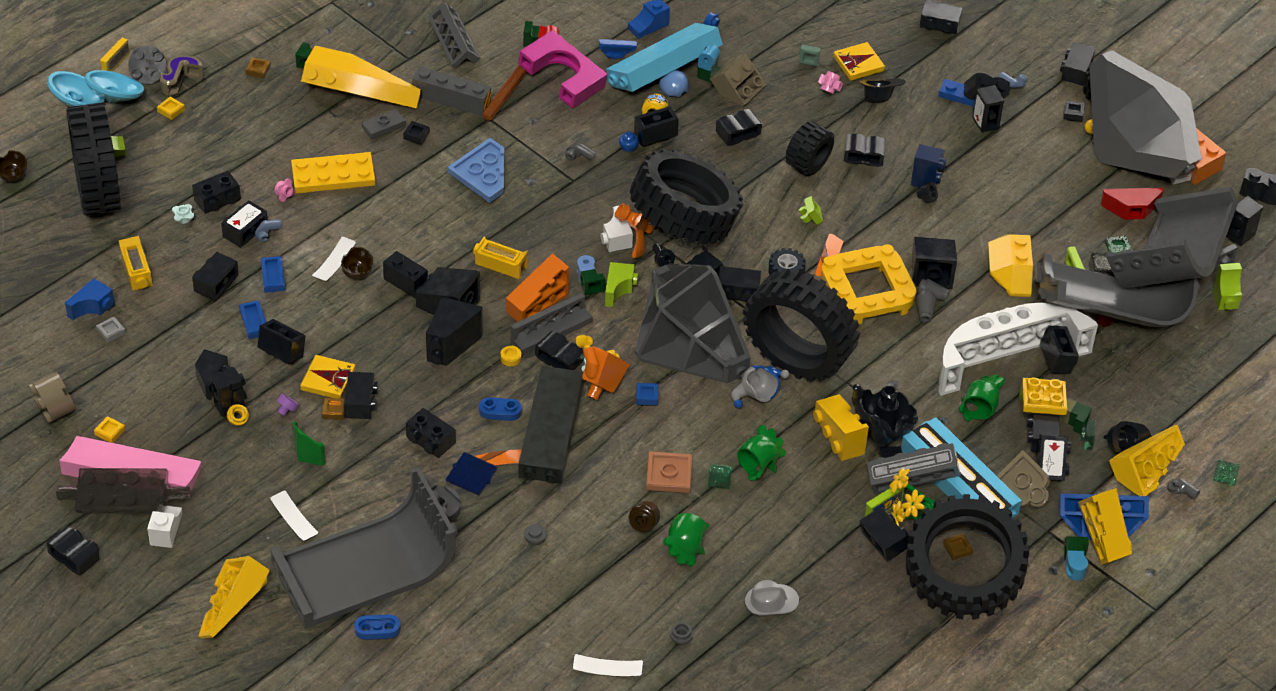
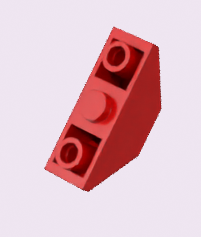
M1163 188L1103 189L1101 206L1124 220L1145 219L1156 209L1155 201L1158 198H1162Z

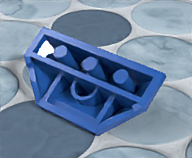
M1060 494V517L1077 537H1088V540H1092L1078 502L1094 495ZM1118 495L1128 537L1149 518V496Z

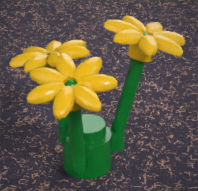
M901 468L898 475L893 476L894 481L889 485L892 488V493L897 488L901 489L904 487L912 492L911 496L905 494L906 503L901 505V501H898L897 504H892L893 512L891 514L894 516L898 526L899 522L902 523L904 519H921L922 511L926 507L932 510L934 506L933 499L928 498L908 483L909 477L906 475L910 469L905 470L904 468Z

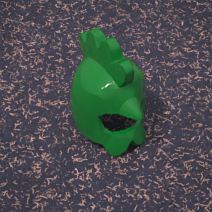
M997 374L990 377L985 375L981 379L969 384L966 394L961 399L963 403L959 406V412L963 413L965 421L988 419L995 413L999 403V388L1005 382L1003 377H999ZM965 402L975 404L978 409L970 411Z
M760 425L757 429V435L742 444L737 452L739 464L749 474V481L760 479L766 467L776 473L778 459L786 455V451L781 447L784 443L782 437L776 438V431L773 428L767 430L765 425ZM760 465V470L756 471V467Z
M681 513L676 515L670 524L668 536L663 540L664 545L669 548L668 554L671 557L676 556V561L679 565L686 563L689 567L694 566L696 555L705 554L702 538L708 531L710 524L694 514Z

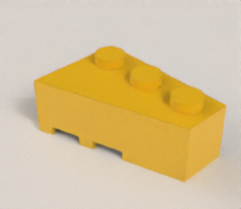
M838 394L816 401L813 417L816 423H819L822 427L824 437L829 439L834 454H837L840 460L844 461L865 454L869 426L858 421L860 416L857 413L852 414L849 411L851 406Z
M1117 488L1078 502L1101 565L1132 554V544L1128 538Z

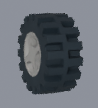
M781 248V251L776 250L775 254L772 253L769 259L768 273L771 276L775 271L781 273L783 269H789L791 273L794 270H800L804 275L806 268L805 257L803 258L802 253L798 254L797 250L792 251V248H788V250Z

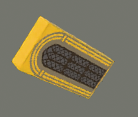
M122 37L100 59L101 70L113 72L130 54L128 39Z

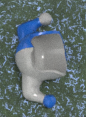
M754 365L749 367L744 372L741 382L731 391L734 406L741 408L743 401L740 399L746 396H750L760 402L771 400L779 390L780 380L777 376L787 379L790 375L789 371L779 370L772 366Z

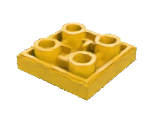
M1023 378V412L1066 415V382L1057 379Z

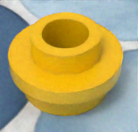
M236 404L228 409L227 419L231 424L241 426L247 422L249 412L246 407ZM239 413L241 415V418H235L234 414Z

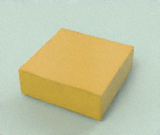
M172 97L167 98L157 106V112L170 120H173L185 110V105Z
M107 416L95 428L94 433L107 442L114 443L126 429L124 424Z

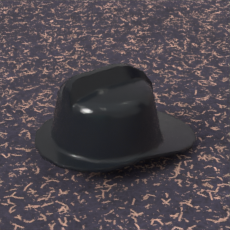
M904 79L860 80L859 83L864 85V98L866 102L883 103L891 97L894 87L903 85L906 81Z
M1128 421L1119 422L1110 428L1107 435H1104L1109 448L1118 454L1152 437L1145 425Z

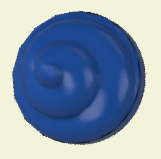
M630 131L624 133L619 138V145L626 152L634 151L639 144L638 137Z

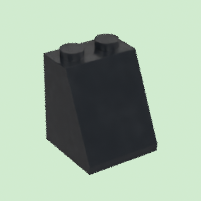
M914 237L912 248V281L914 285L919 287L921 279L927 280L928 278L946 289H953L957 265L955 240Z
M438 267L433 273L428 275L425 283L416 289V307L434 315L442 297L477 305L480 301V272L477 270Z
M442 297L426 331L427 361L447 366L480 340L483 336V307Z

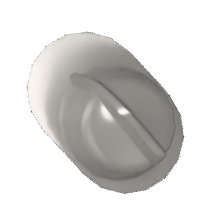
M762 580L747 593L745 604L747 609L756 615L791 613L797 608L799 596L793 588L787 585L777 584L772 580Z

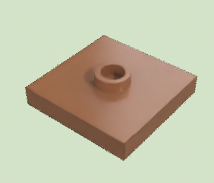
M649 451L646 490L690 493L692 454Z

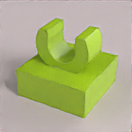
M810 196L804 199L806 206L799 209V212L802 214L801 220L804 223L813 220L816 225L824 222L820 206L813 197Z

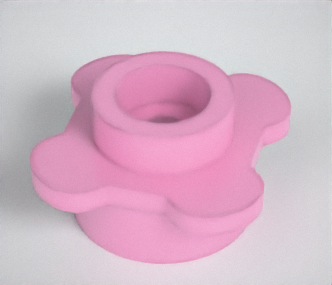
M289 178L285 179V181H279L275 186V194L279 196L281 202H285L295 192L291 185L292 180Z

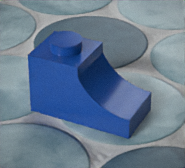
M652 0L643 4V9L639 15L628 22V29L640 39L669 25L670 7L662 0Z
M93 278L65 302L67 317L75 320L82 315L91 313L101 316L115 304L113 289Z

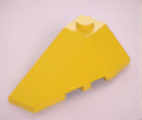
M1173 425L1122 451L1110 459L1109 462L1118 482L1138 496H1147L1157 489L1161 476L1166 475L1168 465L1171 461H1175L1185 443L1178 425Z
M250 556L226 559L215 582V586L218 587L217 592L211 596L209 601L213 604L212 608L205 614L198 637L201 639L213 638L264 587L270 570Z

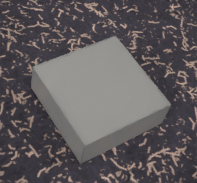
M115 317L96 325V330L107 343L126 334L125 328Z

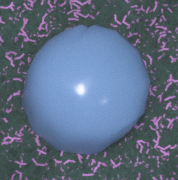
M673 70L661 77L659 87L664 95L680 97L683 92H689L690 85L687 76L683 72Z

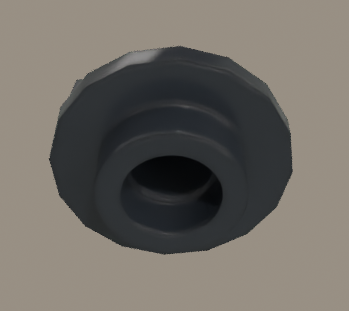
M659 243L652 246L655 252L654 260L659 267L674 263L675 256L671 250H662Z

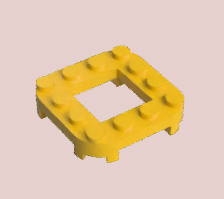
M891 245L874 246L824 258L821 279L827 282L826 285L832 289L834 287L841 299H846L848 302L847 307L853 309L855 313L853 319L858 320L859 324L863 323V318L899 311L901 316L905 315L915 303L916 287L900 255ZM875 267L878 268L879 272L883 271L892 291L856 298L845 275L846 273Z

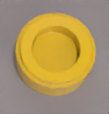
M516 346L504 347L500 353L501 362L506 366L518 365L522 359L521 350Z

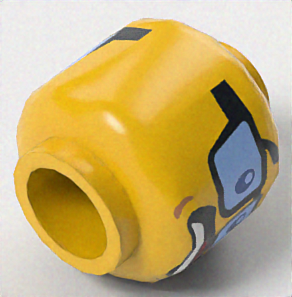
M660 94L648 95L642 106V114L668 107V101Z

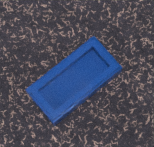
M282 257L261 258L264 293L285 291Z
M259 300L239 304V311L248 339L257 338L260 325L266 323Z

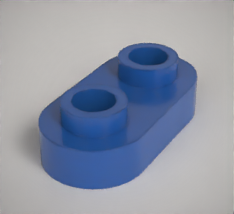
M488 397L480 401L479 414L485 419L514 421L521 417L522 405L515 399Z
M391 614L361 616L354 623L356 636L363 640L394 638L401 630L399 618Z

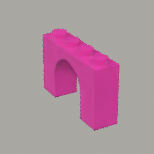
M553 30L520 51L518 65L531 75L543 67L555 63L564 64L575 71V76L561 84L559 98L572 109L605 87L607 73Z

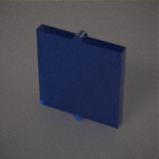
M463 452L457 463L453 464V469L446 477V481L479 496L485 486L490 484V479L497 470V466Z

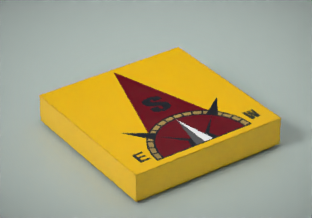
M868 42L837 50L833 53V57L850 81L882 72L885 69V65Z
M315 355L300 385L301 390L330 398H342L346 391L348 372H355L356 364Z

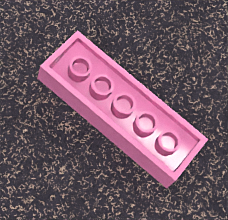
M76 436L69 450L59 460L61 472L64 475L188 500L202 468V463L198 460Z

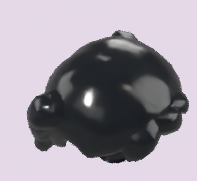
M860 384L853 385L852 403L855 407V414L857 413L860 416L858 421L861 424L866 423L869 426L868 436L873 439L878 447L885 448L892 442L903 439V436L913 430L914 425L918 422L917 410L914 406L909 405V400L904 393L898 392L893 386H885L879 392L872 394L871 390L863 389Z

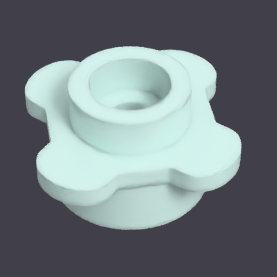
M186 204L173 207L172 212L175 213L174 220L182 224L190 222L194 218V213L191 212L192 206Z

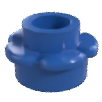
M710 12L706 16L704 24L718 27L720 23L719 15Z

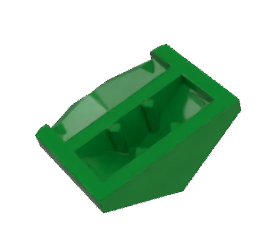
M296 421L292 422L293 443L298 461L320 466L326 464L324 444L322 442L317 443L298 428Z

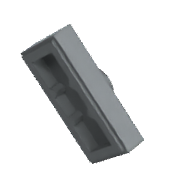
M397 109L362 122V128L371 139L406 126V120Z

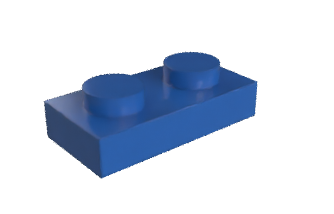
M948 79L944 80L938 97L974 107L975 100L964 95V84Z

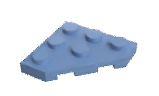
M489 138L447 167L448 173L489 203L504 193V147L492 138Z

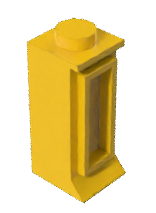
M139 236L119 240L121 258L132 291L153 286L151 272Z
M483 237L480 243H477L474 247L475 264L520 279L521 267L526 269L528 267V250L521 252L487 240L486 237Z

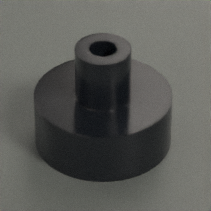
M933 182L922 184L921 190L917 191L918 198H923L926 203L936 201L938 191Z

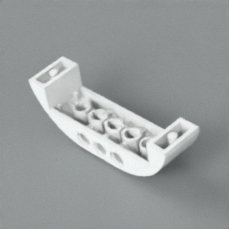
M1053 303L1023 304L973 318L962 324L948 338L944 347L938 392L940 395L959 391L963 370L966 367L1040 347V341L1048 325L1067 326L1079 356L1092 353L1098 324L1089 316L1075 309Z

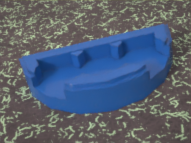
M599 39L600 50L606 54V57L612 59L624 58V55L634 52L637 47L636 41Z

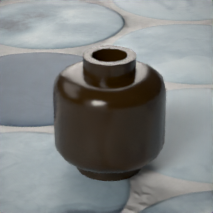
M642 501L630 510L628 516L629 523L638 532H648L659 523L660 511L654 503Z

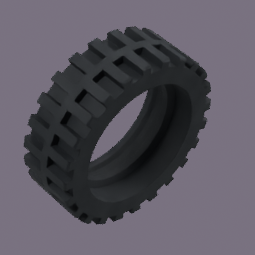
M104 103L67 107L69 137L83 214L87 216L120 211L121 199L118 175Z
M666 149L661 150L660 153L653 151L651 154L646 155L629 191L631 201L635 202L634 207L637 211L642 212L643 218L649 219L653 226L662 228L663 232L676 235L675 238L688 239V242L692 243L699 241L700 244H707L709 241L713 244L717 243L718 240H724L743 206V197L739 194V188L734 186V181L731 178L728 179L725 176L726 173L722 170H717L715 165L704 162L700 157H692L691 154L686 152L681 154L677 150L668 152ZM671 189L683 192L693 197L701 204L690 201L678 195Z
M783 269L781 273L775 271L771 276L769 275L746 302V307L743 309V315H745L743 324L748 326L745 330L747 336L752 337L751 343L754 347L760 349V354L763 358L767 357L771 360L770 364L774 367L779 366L783 370H788L794 374L795 378L801 379L806 377L807 381H814L815 378L818 381L825 380L826 377L831 378L839 371L859 343L857 341L860 337V332L857 331L859 323L858 320L853 319L855 313L853 309L847 307L848 302L846 299H841L837 295L838 291L834 287L831 289L825 285L826 281L822 279L818 281L810 273L803 275L800 270H794L791 273L789 269ZM776 305L791 308L807 317L821 332L826 345L812 343L793 332L781 318Z
M963 494V499H956L955 495L948 496V500L945 503H942L941 500L934 502L932 510L926 507L922 511V518H916L913 523V530H910L906 554V571L908 575L910 574V584L912 588H918L917 596L921 600L926 597L928 599V606L932 609L936 606L941 608V614L948 616L949 612L956 613L957 619H963L964 615H972V619H979L980 613L985 612L987 616L994 615L995 608L999 607L1001 610L1006 608L1008 599L1014 601L1017 597L1018 589L1023 587L1029 560V545H1026L1028 537L1026 531L1021 532L1022 523L1020 520H1012V511L1008 508L1003 511L999 508L1000 503L995 500L991 504L985 502L986 497L980 495L978 499H970V494ZM955 528H974L984 531L994 537L1004 548L1006 556L1004 569L996 579L983 585L962 586L949 582L936 573L930 564L929 549L933 540L940 534Z

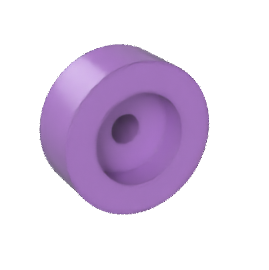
M283 393L277 399L281 404L278 412L284 416L288 410L295 412L300 405Z

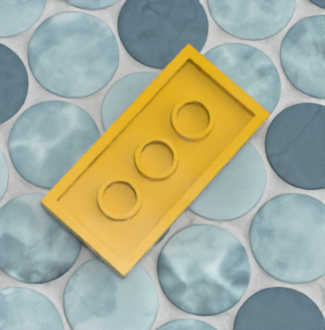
M371 152L291 160L295 193L375 186Z

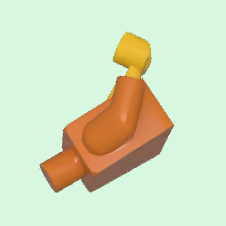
M580 335L576 337V344L579 348L584 347L583 353L586 359L582 379L591 383L586 395L598 400L602 390L610 393L615 391L630 364L620 359L619 354L615 353V350L604 351L595 346L590 347L593 339L590 336Z

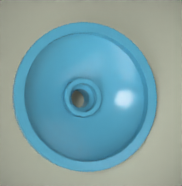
M94 70L88 72L85 77V82L90 89L100 97L105 98L106 101L112 103L136 99L144 91V87L140 82L117 72Z
M58 71L52 73L47 80L51 93L68 107L101 103L105 100V98L100 97L90 89L85 82V77L79 74Z

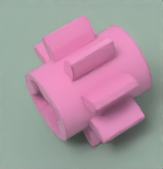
M827 71L826 75L821 74L818 83L821 84L820 89L830 94H834L835 91L840 92L843 85L839 81L841 76Z

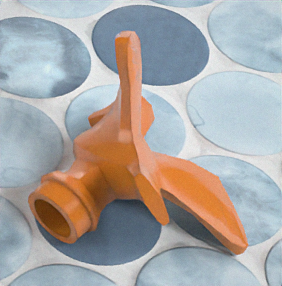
M622 203L617 208L614 216L619 222L627 221L629 226L636 232V243L632 257L639 258L645 253L644 232L651 234L654 227L649 224L651 222L649 219L643 218L642 213H634L629 205Z

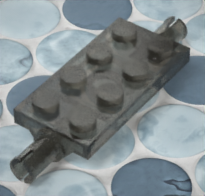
M79 468L77 486H57V490H60V492L56 491V496L58 500L76 499L75 511L77 513H152L153 511L164 513L165 504L170 502V500H190L188 494H191L190 486H170L168 484L169 471L167 468Z

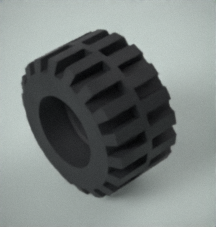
M808 121L803 124L788 144L785 155L786 163L805 175L815 174L826 163L832 152L835 139L834 134L814 121Z

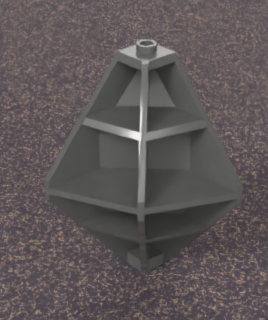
M1114 51L1101 54L1090 65L1094 154L1103 164L1174 179L1191 173L1202 157L1192 102L1188 95L1182 89Z
M673 263L653 270L635 354L641 362L728 384L742 378L744 372L750 367V355L717 273L710 265Z

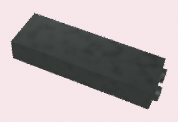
M541 367L518 463L519 478L549 483H562L584 386V380L582 379L583 371Z

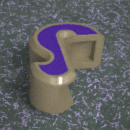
M192 56L172 58L166 66L167 74L162 73L160 75L161 91L167 96L178 94L184 76L203 79L202 62Z

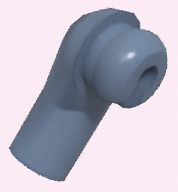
M1004 72L998 76L1009 81L1010 88H1023L1028 80L1027 76L1019 74L1017 79L1010 77Z
M280 219L262 221L255 231V237L260 242H265L270 230L281 229Z

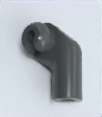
M578 143L569 146L565 156L569 160H574L575 157L583 155L591 160L596 152L584 144Z
M1172 479L1167 483L1168 491L1173 494L1185 493L1193 500L1200 494V490L1184 479Z

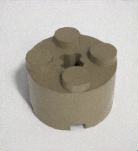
M57 372L51 373L28 385L33 396H38L34 398L40 410L45 409L42 413L48 424L76 409L70 394L66 390L65 384Z

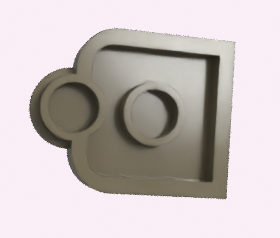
M1024 450L997 475L1022 500L1020 507L1024 508L1029 505L1042 507L1048 502L1049 492L1047 488L1050 484V478Z

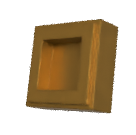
M252 57L245 69L246 75L264 79L271 67V63L267 60Z
M324 398L322 419L344 420L345 399Z
M964 533L943 540V546L952 561L973 555V548Z

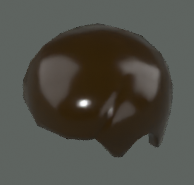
M9 150L5 156H0L1 179L5 182H16L25 176L27 171L25 155L19 151Z
M363 247L350 248L349 252L343 255L341 260L342 272L353 280L364 279L370 274L373 267V256Z

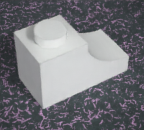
M619 206L613 207V218L610 222L603 224V233H601L602 244L606 245L609 252L632 248L633 233L627 221L619 222L614 216Z
M160 505L157 512H152L147 528L151 546L172 548L182 517L181 507Z

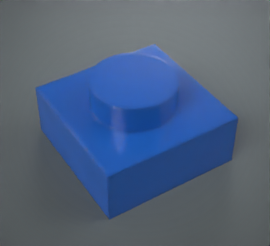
M637 383L636 405H658V384Z

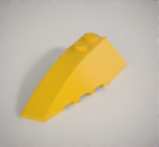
M314 46L307 58L301 82L416 109L418 108L422 91L351 53L320 46Z

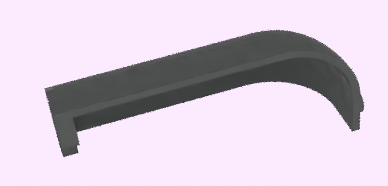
M1044 253L1036 258L1035 280L1040 283L1038 292L1041 298L1046 299V302L1148 327H1166L1185 319L1194 308L1200 287L1198 278L1173 284L1126 288L1118 282L1116 277L1052 262L1051 254Z

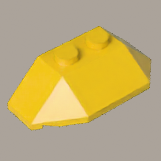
M1005 234L988 242L990 275L1000 286L1006 289L1010 296L1031 297L1033 260L1030 235Z

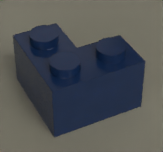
M919 144L914 160L911 186L921 188V185L927 182H933L935 186L936 183L940 184L943 173L940 171L945 170L947 159L944 158L945 150Z

